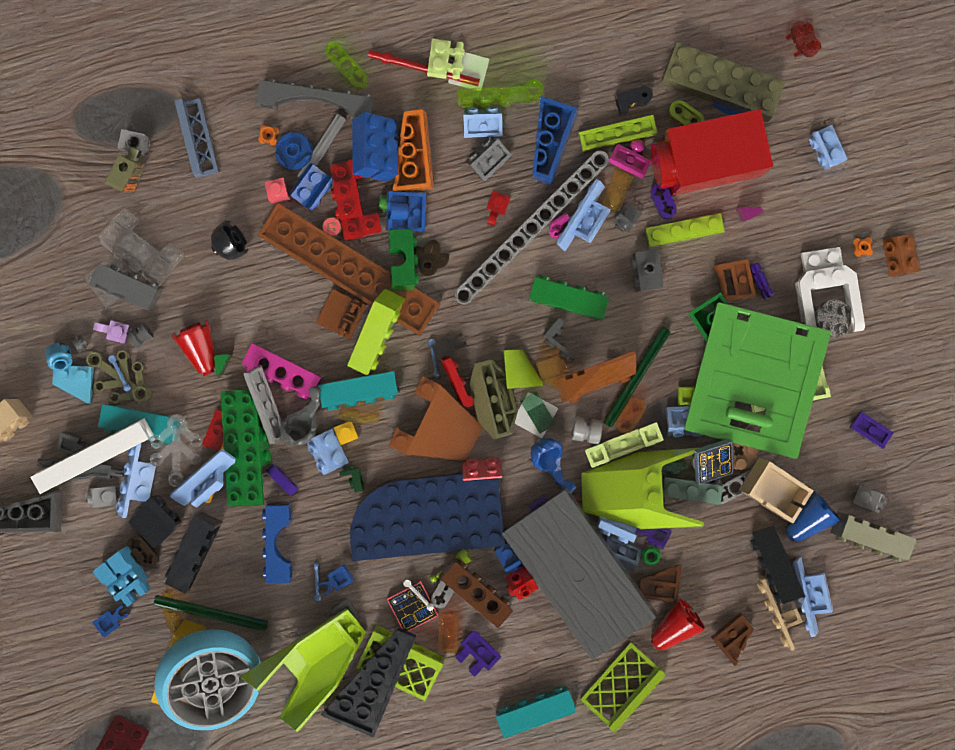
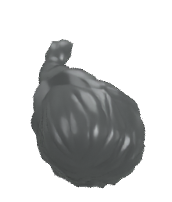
M313 386L309 388V395L312 398L310 403H307L304 408L296 410L281 421L280 434L286 443L294 446H303L315 436L317 428L315 412L320 405L319 395L321 389L319 387Z

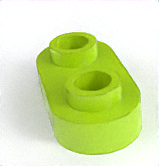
M682 100L674 101L669 107L670 117L682 126L691 124L690 121L692 119L696 120V122L704 121V116L699 111ZM679 108L681 114H676L675 109Z

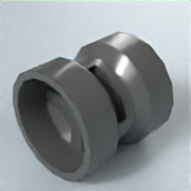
M144 322L138 324L136 329H131L126 333L136 348L142 346L145 340H151L154 337Z

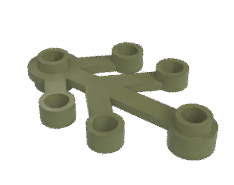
M126 350L118 351L116 357L119 360L120 370L127 384L131 386V392L121 394L119 392H112L109 395V401L114 404L129 399H134L137 403L148 402L152 392L144 384V363L136 361L132 364V370L135 372L136 378L135 384L130 380L127 361L130 357L129 352ZM91 352L87 355L86 362L89 366L99 367L116 379L106 382L96 381L93 386L95 391L104 392L106 389L124 387L116 369L104 361L101 353ZM122 352L126 354L125 359L120 358ZM96 356L99 358L98 363L94 362V357ZM138 363L141 365V369L139 371H137L135 368L136 364ZM99 383L103 384V388L101 390H99L97 387ZM141 390L145 392L144 397H140L139 392ZM114 394L118 395L117 401L113 400Z

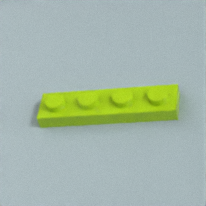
M649 115L581 131L578 135L582 152L657 135L658 132L654 115Z
M721 213L645 229L649 247L725 232Z

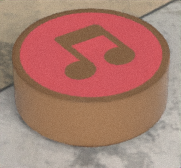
M330 217L323 222L322 229L330 236L336 237L342 231V224L337 218Z

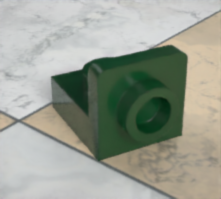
M355 465L343 467L344 471L339 472L340 476L351 474L352 477L349 478L351 489H354L355 493L364 491L361 469L355 468Z

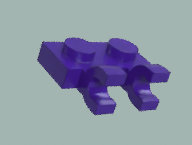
M474 629L461 642L464 648L455 655V658L460 663L469 654L478 660L469 668V672L474 677L484 667L489 671L501 658V655Z

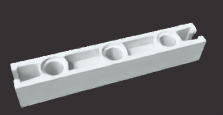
M145 418L37 472L30 478L41 494L148 440L154 434Z

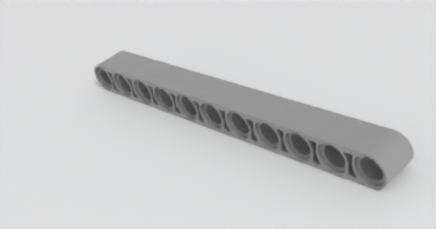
M596 151L456 290V301L461 305L469 304L605 169L609 161L608 155L604 151ZM594 158H603L604 164L597 165ZM581 171H589L591 177L584 179L581 176ZM575 184L577 191H568L567 185ZM561 197L564 204L557 206L554 204L553 199ZM544 210L548 211L550 213V218L546 220L542 219L540 217V212ZM534 224L537 227V231L529 233L526 226ZM520 237L523 240V245L515 246L513 239ZM507 251L510 257L507 260H502L499 257V253ZM488 264L495 265V273H487L485 270ZM476 277L481 278L483 284L480 287H474L472 280ZM461 291L469 293V298L466 301H461L458 298Z

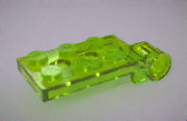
M531 79L525 86L457 89L458 106L461 105L462 108H470L473 105L491 107L492 104H500L502 107L511 106L512 103H535L540 100L544 88L539 80ZM531 87H535L539 93L532 95L528 90Z

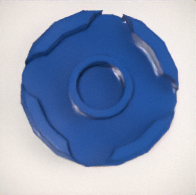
M289 132L283 135L276 144L275 157L278 163L285 169L299 170L310 162L313 155V146L310 140L299 132Z

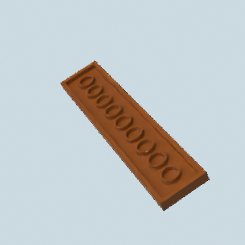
M277 203L258 233V236L370 306L373 305L374 300L384 289L391 291L390 272ZM416 288L408 291H391L406 298L397 322L421 336L439 308L440 303Z

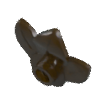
M436 240L429 241L424 246V249L419 246L414 247V254H417L418 258L417 265H419V271L424 276L434 275L437 269L444 268L449 262L450 255L441 253L440 245ZM431 264V267L426 269L425 265Z

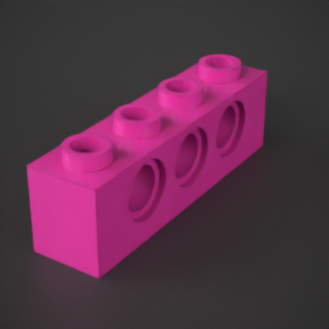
M251 343L242 362V365L246 366L245 370L249 371L256 366H260V362L263 359H267L269 366L267 369H263L266 380L271 383L274 380L281 383L279 387L290 391V389L297 391L296 395L305 400L308 397L311 398L309 388L313 386L318 387L323 377ZM281 367H284L286 370V375L283 378L277 375V371ZM300 375L304 382L298 387L295 385L294 379Z

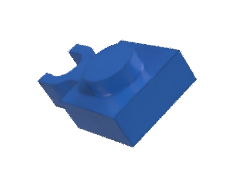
M344 564L327 575L330 580H325L318 584V586L320 587L323 584L328 586V590L323 593L326 595L333 590V587H335L336 591L344 588L353 582L354 578Z
M123 604L116 609L114 614L108 610L92 622L103 638L120 626L119 619H124L130 615L129 612L125 615L119 614V610L124 607Z

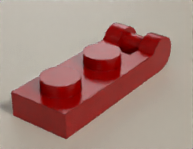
M447 355L440 358L459 402L465 407H471L474 404V399L465 391L466 383L464 378L457 373V369H459L457 362L454 358L451 359Z

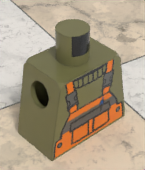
M131 146L128 155H119L105 184L121 192H135L145 166L143 162L139 161L142 151Z

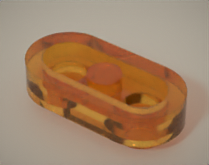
M632 398L627 402L615 422L618 431L622 433L633 431L646 410L643 400ZM633 404L638 405L639 408L637 411L632 410ZM623 420L628 421L627 427L622 426Z

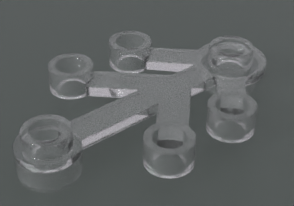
M179 414L170 416L167 420V428L159 435H154L150 439L151 446L157 449L172 434V441L159 453L152 454L150 462L153 466H160L162 460L172 452V471L168 474V481L173 487H178L184 482L183 473L180 471V451L190 459L193 465H198L202 461L200 453L193 452L181 441V434H183L190 440L193 447H199L202 444L201 436L191 432L186 427L185 417ZM175 421L180 422L177 426L173 425ZM198 438L199 441L194 443L192 442L193 439ZM154 440H160L158 444L153 443ZM194 456H198V457H199L198 460H195V461L192 460V458H193ZM154 458L160 459L158 462L153 461ZM174 475H179L177 479L172 478Z

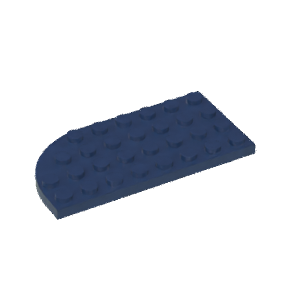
M463 473L400 479L379 486L363 499L354 514L350 528L352 561L505 546V539L502 535L504 529L498 478L463 481Z

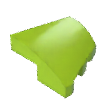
M523 349L504 350L507 389L543 386L542 380Z

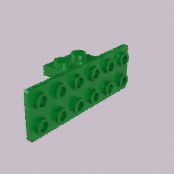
M249 389L221 391L224 451L235 457V463L225 470L227 506L263 505L262 466L270 465L272 457L264 428L259 426V414Z

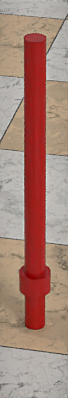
M369 50V58L381 60L384 64L390 65L392 63L425 73L428 72V65L392 56V53L388 52L381 53ZM447 72L446 78L479 86L480 79L460 74L459 79H453V73Z

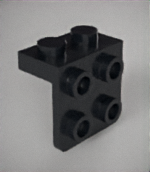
M157 495L150 497L145 502L146 505L129 521L130 525L153 548L158 547L183 523L180 520V516L175 511L170 510L165 500Z

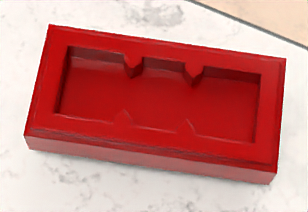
M216 409L202 445L219 451L224 442L222 411Z

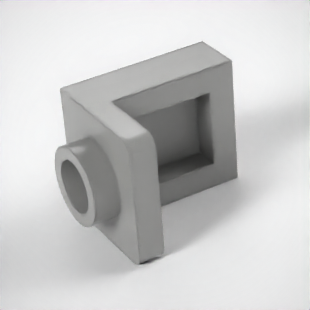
M115 486L87 488V493H85L86 504H89L91 508L117 505Z
M859 486L853 504L879 513L880 510L884 509L886 500L885 495Z

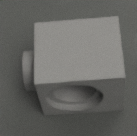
M121 129L117 148L128 153L133 140L138 139L139 144L136 148L142 151L141 156H145L146 152L149 151L150 141L145 134Z

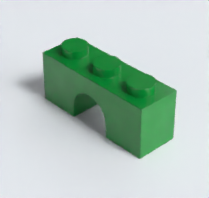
M413 229L389 230V254L400 255L405 262L401 266H391V291L414 290L415 284L419 282L418 272H415V266L418 264L417 254H414V247L417 246L416 236H413Z

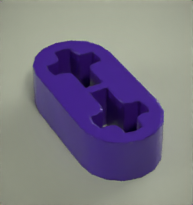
M657 184L654 185L650 190L651 199L659 215L664 219H670L677 210L668 188L660 189ZM656 188L664 191L662 194L663 200H661L659 195L655 196ZM664 202L667 207L672 208L670 215L667 212H663L665 209Z
M272 464L266 470L289 495L293 496L299 489L277 465Z

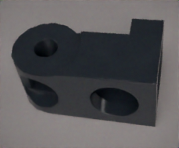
M642 86L616 94L614 99L619 116L627 114L630 107L637 105L641 107L646 106L653 97L652 90L649 87Z

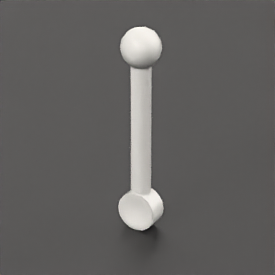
M406 579L404 581V586L409 587L427 606V609L429 611H432L434 609V605L432 603H429L411 585V581L409 579Z

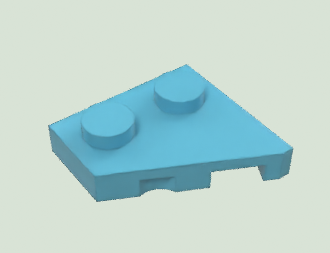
M70 366L63 371L53 370L52 384L85 403H92L94 367Z

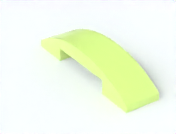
M657 422L597 444L586 449L585 452L591 468L643 447L661 442L664 439Z

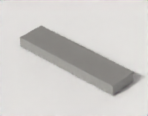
M256 366L243 374L270 444H275L282 439L280 434L282 420L262 366Z

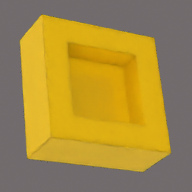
M352 420L334 427L340 445L359 438Z

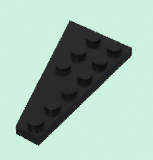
M398 627L322 711L321 716L374 738L416 635Z

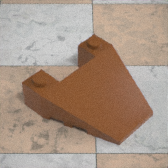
M635 350L554 380L562 402L569 400L570 403L581 400V395L619 381L621 384L631 380L630 376L636 374Z
M422 376L414 394L430 401V406L415 436L397 428L388 446L408 455L467 461L483 427L440 384Z

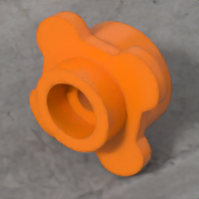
M262 125L258 141L261 144L269 143L271 146L276 145V136L279 133L278 128Z
M869 237L854 239V255L856 257L861 255L871 256L873 254L871 249L872 239Z

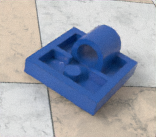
M388 191L386 230L413 229V232H425L426 193Z

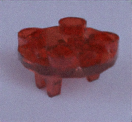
M798 21L794 23L791 27V33L786 36L787 40L793 39L796 48L799 50L794 53L795 58L802 55L811 58L822 48L820 41L816 39L813 33L814 28L810 22Z

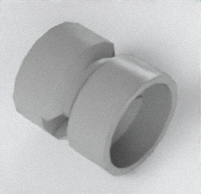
M575 416L572 440L583 442L586 439L588 443L599 444L603 420L591 419L588 421L586 417Z

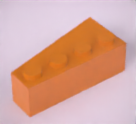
M423 109L405 111L400 135V147L398 149V175L395 176L393 191L417 192L434 190L427 113Z

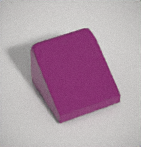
M739 207L736 209L742 222H746L763 213L762 208Z

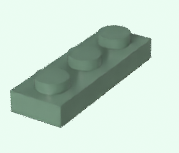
M665 476L663 496L720 505L723 485L709 482L698 485L696 480Z

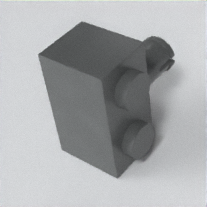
M659 250L635 252L633 257H631V267L635 269L636 276H633L634 287L638 288V292L663 288Z

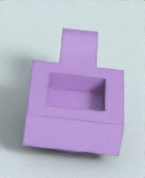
M112 320L109 326L95 322L93 330L107 333L106 339L126 344L128 339L126 333L130 331L131 325Z

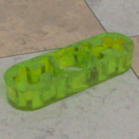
M328 43L325 47L327 58L354 88L358 90L364 89L368 85L366 73L339 43ZM331 48L337 49V52L341 57L339 61L335 54L330 55ZM344 61L352 63L350 70L345 71L341 68ZM354 71L359 78L363 76L362 84L359 82L355 83L356 79L353 76Z

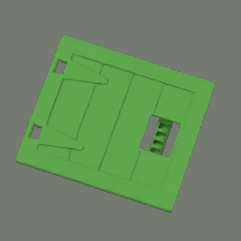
M717 303L684 429L721 440L730 439L732 443L797 459L831 331L724 303ZM738 313L749 315L748 321L737 319ZM796 327L808 330L806 337L795 334ZM736 401L766 409L764 415L738 409L734 406ZM731 419L761 426L758 433L731 426Z

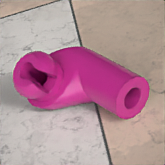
M567 212L551 221L549 235L552 238L557 239L561 234L562 226L568 223L570 218Z

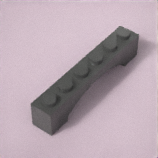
M266 78L265 81L259 80L256 104L261 108L278 110V106L285 103L313 100L334 105L347 112L351 119L356 118L363 112L373 114L375 101L369 94L360 93V95H352V92L341 90V93L333 92V89L322 87V90L314 89V86L307 84L301 87L295 86V83L288 81L282 84L277 83L274 79Z

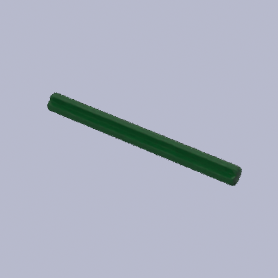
M661 327L636 367V374L630 377L631 380L627 382L604 419L603 423L607 426L613 427L670 335L671 331L669 329Z
M160 595L155 596L153 603L157 607L265 632L268 627V621Z

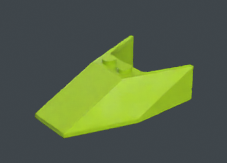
M698 448L637 452L581 473L583 511L639 529L704 526L702 521L669 512L663 506L662 467L694 454V450Z
M344 609L240 677L259 691L284 664L297 678L298 682L279 718L298 733L338 687L367 632L349 610Z

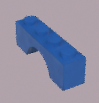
M268 504L262 511V519L266 523V528H263L262 532L263 540H266V547L263 548V559H266V567H263V578H266V584L290 583L292 581V561L280 554L277 548V536L283 527L292 523L291 504Z

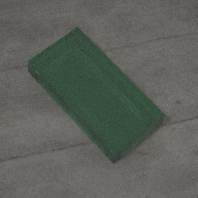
M537 391L520 401L539 434L556 424Z

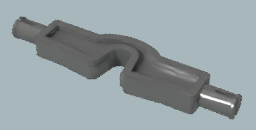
M38 459L37 467L47 468L62 459ZM100 463L73 478L80 480L91 477L110 479L112 476L123 478L124 474L121 473H124V469H114L113 465Z

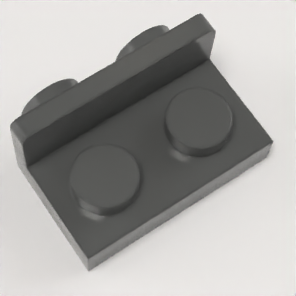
M496 137L486 138L482 142V146L477 151L471 152L465 161L484 182L512 156Z

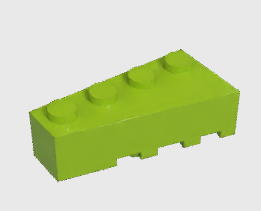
M384 289L374 300L347 366L367 376L372 370L375 371L380 362L377 359L386 349L387 345H385V342L392 335L394 330L392 327L401 314L400 310L406 298Z

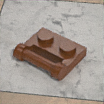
M748 259L714 266V271L717 272L720 291L727 302L756 296ZM726 269L730 271L734 295L729 296L724 273Z

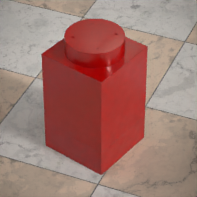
M761 109L669 128L659 142L651 143L650 148L651 162L657 185L660 189L670 188L671 196L759 178L774 167Z

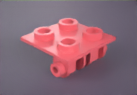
M469 459L462 462L463 481L502 478L500 459Z

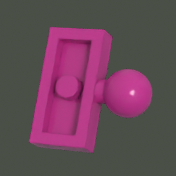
M640 139L632 140L629 146L630 149L617 143L608 162L643 179L651 163V160L639 155L644 151V142Z

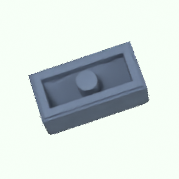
M607 535L605 541L625 568L634 571L638 566L642 549Z

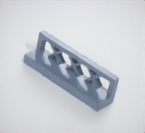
M197 98L186 102L183 99L174 100L193 175L196 178L219 173L201 99ZM197 104L199 111L193 117L189 114L187 107ZM196 122L203 125L200 135L193 132ZM201 140L208 145L204 154L198 151L197 148ZM207 158L212 161L213 169L203 171L202 164Z

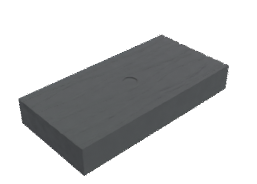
M567 487L558 491L545 502L535 507V509L509 525L502 532L506 541L591 660H594L656 618V611Z

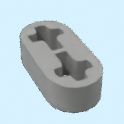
M441 580L431 598L432 604L436 608L445 607L454 593L450 587L446 590L444 588L446 584ZM442 591L445 592L443 597L445 602L437 603L435 596H440Z

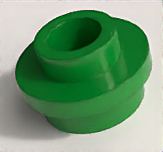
M654 546L645 547L641 553V558L647 565L657 564L661 557L660 551ZM649 552L654 553V557L652 559H649L647 557V554Z

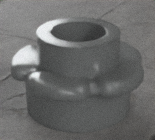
M74 335V338L70 340L79 353L83 350L86 351L85 346L88 345L81 335L79 337Z

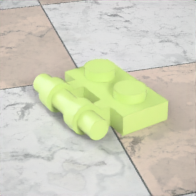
M432 39L427 76L446 79L447 72L453 73V79H459L460 73L463 71L464 43L457 42L456 48H450L451 41ZM449 57L454 58L453 64L448 63Z

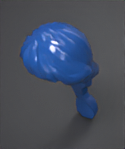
M552 438L537 440L531 447L532 466L538 470L549 471L555 483L562 488L567 487L572 494L576 489L575 484L572 481H565L562 476L560 465L563 453L562 443Z

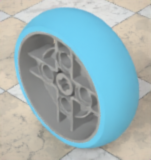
M207 629L191 633L174 643L166 651L158 665L154 686L158 703L170 719L183 727L194 730H213L227 726L242 717L254 704L259 694V691L245 682L240 676L261 663L253 647L235 633L220 629ZM223 653L233 655L239 659L232 661L227 655ZM183 666L181 673L176 674L177 671ZM186 699L190 704L184 703L180 700Z

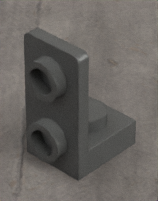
M627 202L613 222L616 223L615 226L620 231L625 232L626 230L629 232L642 215V212Z
M558 318L544 334L543 337L546 338L544 342L552 349L555 346L560 350L559 355L566 361L569 359L573 361L576 357L552 338L554 335L558 337L564 330L562 325L565 322Z

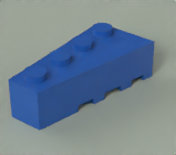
M542 96L540 98L532 175L534 180L552 185L578 116V111L576 107Z

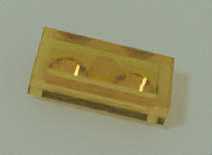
M615 170L602 205L619 213L634 176Z

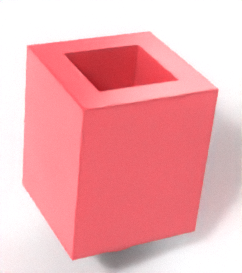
M284 178L264 182L269 202L276 204L291 200L287 182Z

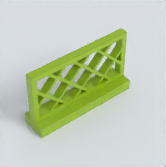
M376 625L356 669L360 670L363 667V661L375 654L371 647L372 642L376 641L382 646L393 632ZM413 642L406 660H416L417 667L408 669L405 662V670L401 671L400 676L407 674L410 683L403 685L398 680L395 687L426 701L444 665L445 657ZM430 667L435 669V672L432 676L425 677L423 668ZM419 670L422 679L413 681L410 673ZM424 682L426 687L424 694L416 691V684Z
M630 642L580 700L615 733L666 676V673ZM632 648L638 655V661L626 662V653ZM649 663L654 668L649 675H641L640 664ZM624 664L625 676H614L613 668L616 665ZM627 664H638L639 675H627ZM625 678L626 689L615 690L614 679ZM628 678H639L640 686L637 689H628ZM603 679H612V690H601V681ZM599 685V690L594 691V689ZM626 692L627 700L625 703L616 704L615 693ZM592 693H599L600 704L592 705L586 699ZM601 693H613V704H602ZM602 707H614V715L610 720L603 715Z

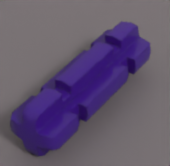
M757 262L750 265L751 274H754L753 278L758 289L762 291L763 299L772 297L774 293L768 287L769 283L764 272H761L760 264Z

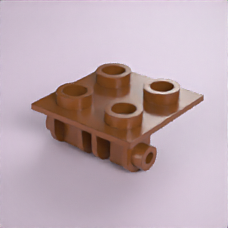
M332 289L316 324L350 340L367 305Z

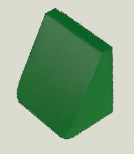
M231 354L215 355L214 361L217 375L224 374L231 360Z

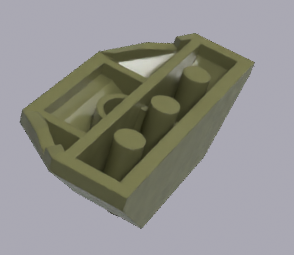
M493 360L474 364L469 387L474 399L478 422L493 439L511 435L518 412L512 389H507L506 373Z

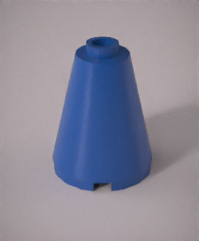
M814 491L805 506L802 505V510L795 522H789L785 527L787 530L785 534L792 542L795 540L800 542L837 524L841 519L829 507L828 503Z

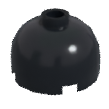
M225 220L213 230L211 234V248L216 255L227 260H233L245 255L248 252V248L245 249L247 240L236 225L232 227L229 224L231 222L229 220Z

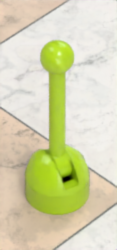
M464 549L456 554V561L461 559L465 564L472 561L470 555ZM440 571V572H439L438 574H436V575H431V576H430V581H431V582H436V581H437V578H439L438 575H439L442 571Z

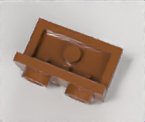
M913 234L883 240L890 277L920 272Z

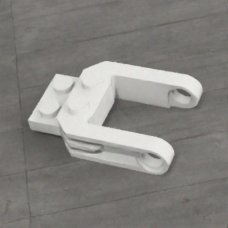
M840 247L801 253L803 274L795 283L801 324L816 327L811 290L843 285L848 316L850 315L853 328L852 332L863 331L865 322L857 273L848 266L843 265ZM802 329L803 336L806 337L808 330Z

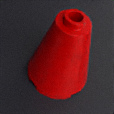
M208 320L204 321L205 325H201L198 322L181 329L179 335H176L175 332L172 334L174 341L199 374L203 373L204 376L213 373L215 368V353Z
M680 599L674 604L651 634V643L657 650H666L705 630V626L696 612L693 613L690 610L691 606L684 600Z

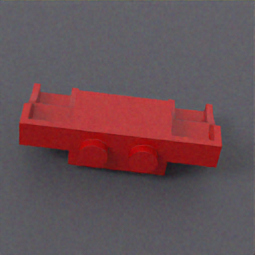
M353 159L348 160V162L330 165L332 178L334 179V188L331 189L332 199L337 202V207H334L337 219L340 218L345 241L357 240L382 233L378 213L364 216L357 180L366 177L353 175Z

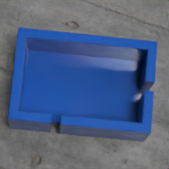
M363 112L352 119L353 175L366 178L371 176V179L384 182L398 175V140L394 139L398 137L397 120Z

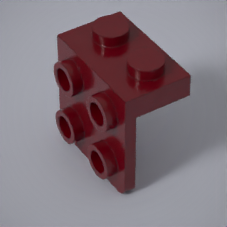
M115 716L96 750H141L149 735V731L120 716Z

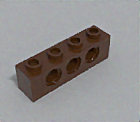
M453 558L438 575L440 580L494 626L499 628L513 612L510 607L512 603L504 596L501 598L497 596V590L490 584L487 586L481 582L483 578L476 572L473 574L467 570L468 565L461 559L456 561ZM467 576L465 583H458L459 577ZM475 588H481L482 591L479 595H472ZM490 600H495V606L488 608L487 603Z

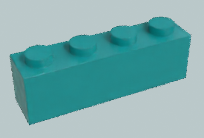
M395 371L318 385L321 389L322 408L327 407V411L339 409L338 405L346 404V407L357 406L358 401L365 400V404L377 402L376 398L384 397V400L395 399V395L399 394Z
M102 404L98 427L104 428V432L115 433L145 418L154 434L148 440L153 441V438L161 439L160 443L172 444V441L179 440L183 418Z
M557 686L552 689V692L547 694L541 692L536 694L533 699L517 701L514 706L509 707V705L500 707L496 712V718L503 738H508L576 713L577 711L568 686Z

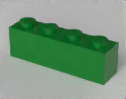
M539 275V278H534L528 301L600 321L604 319L609 297L605 296L606 293L597 290L594 293L588 292L586 287L579 285L573 288L568 286L569 283L560 280L557 283L551 282L549 277Z

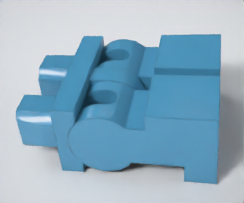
M128 546L119 550L92 571L101 584L107 586L110 594L114 596V600L117 602L121 599L127 607L138 599L133 593V589L136 590L140 597L151 590L146 582L149 578L148 574L133 559L130 554L132 551Z

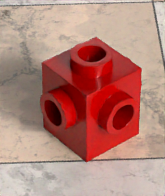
M525 566L505 577L509 584L506 586L511 596L516 595L519 601L539 589Z

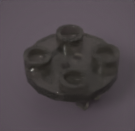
M837 299L823 302L817 309L815 316L817 327L831 331L830 338L847 334L851 323L850 306Z

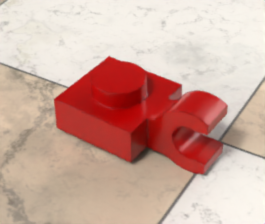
M496 191L492 192L486 210L491 211L487 221L488 225H495L498 214L505 215L511 199L510 196Z

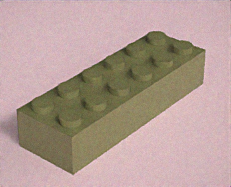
M676 42L660 84L740 113L761 109L763 121L768 122L773 118L786 81Z

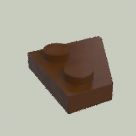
M675 565L641 577L639 589L646 599L676 603L682 566Z
M739 613L712 635L711 638L731 663L736 666L741 650L744 651L747 639L750 638L754 628Z

